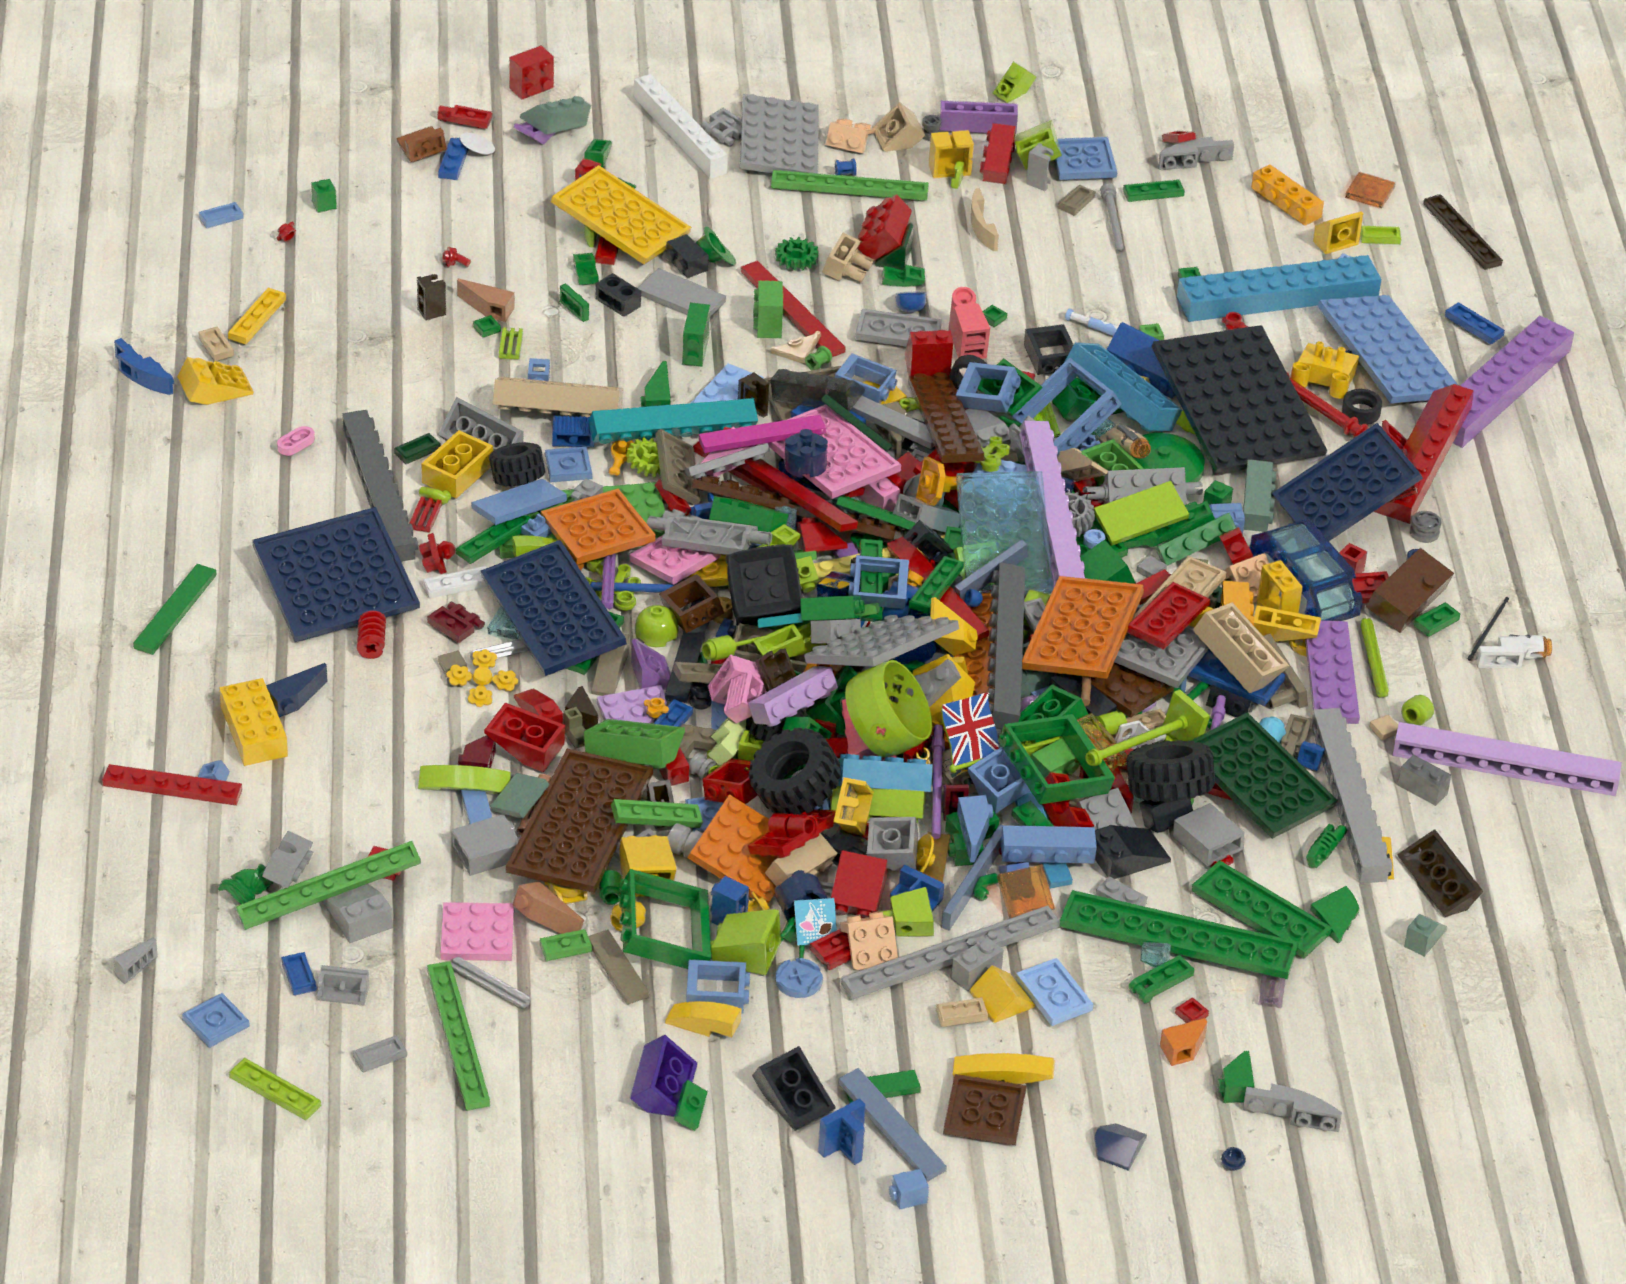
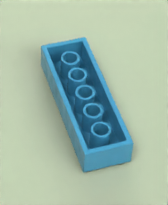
M1074 343L1065 362L1071 358L1111 389L1122 403L1118 409L1125 411L1128 418L1141 424L1140 427L1148 432L1172 431L1183 409L1100 344Z

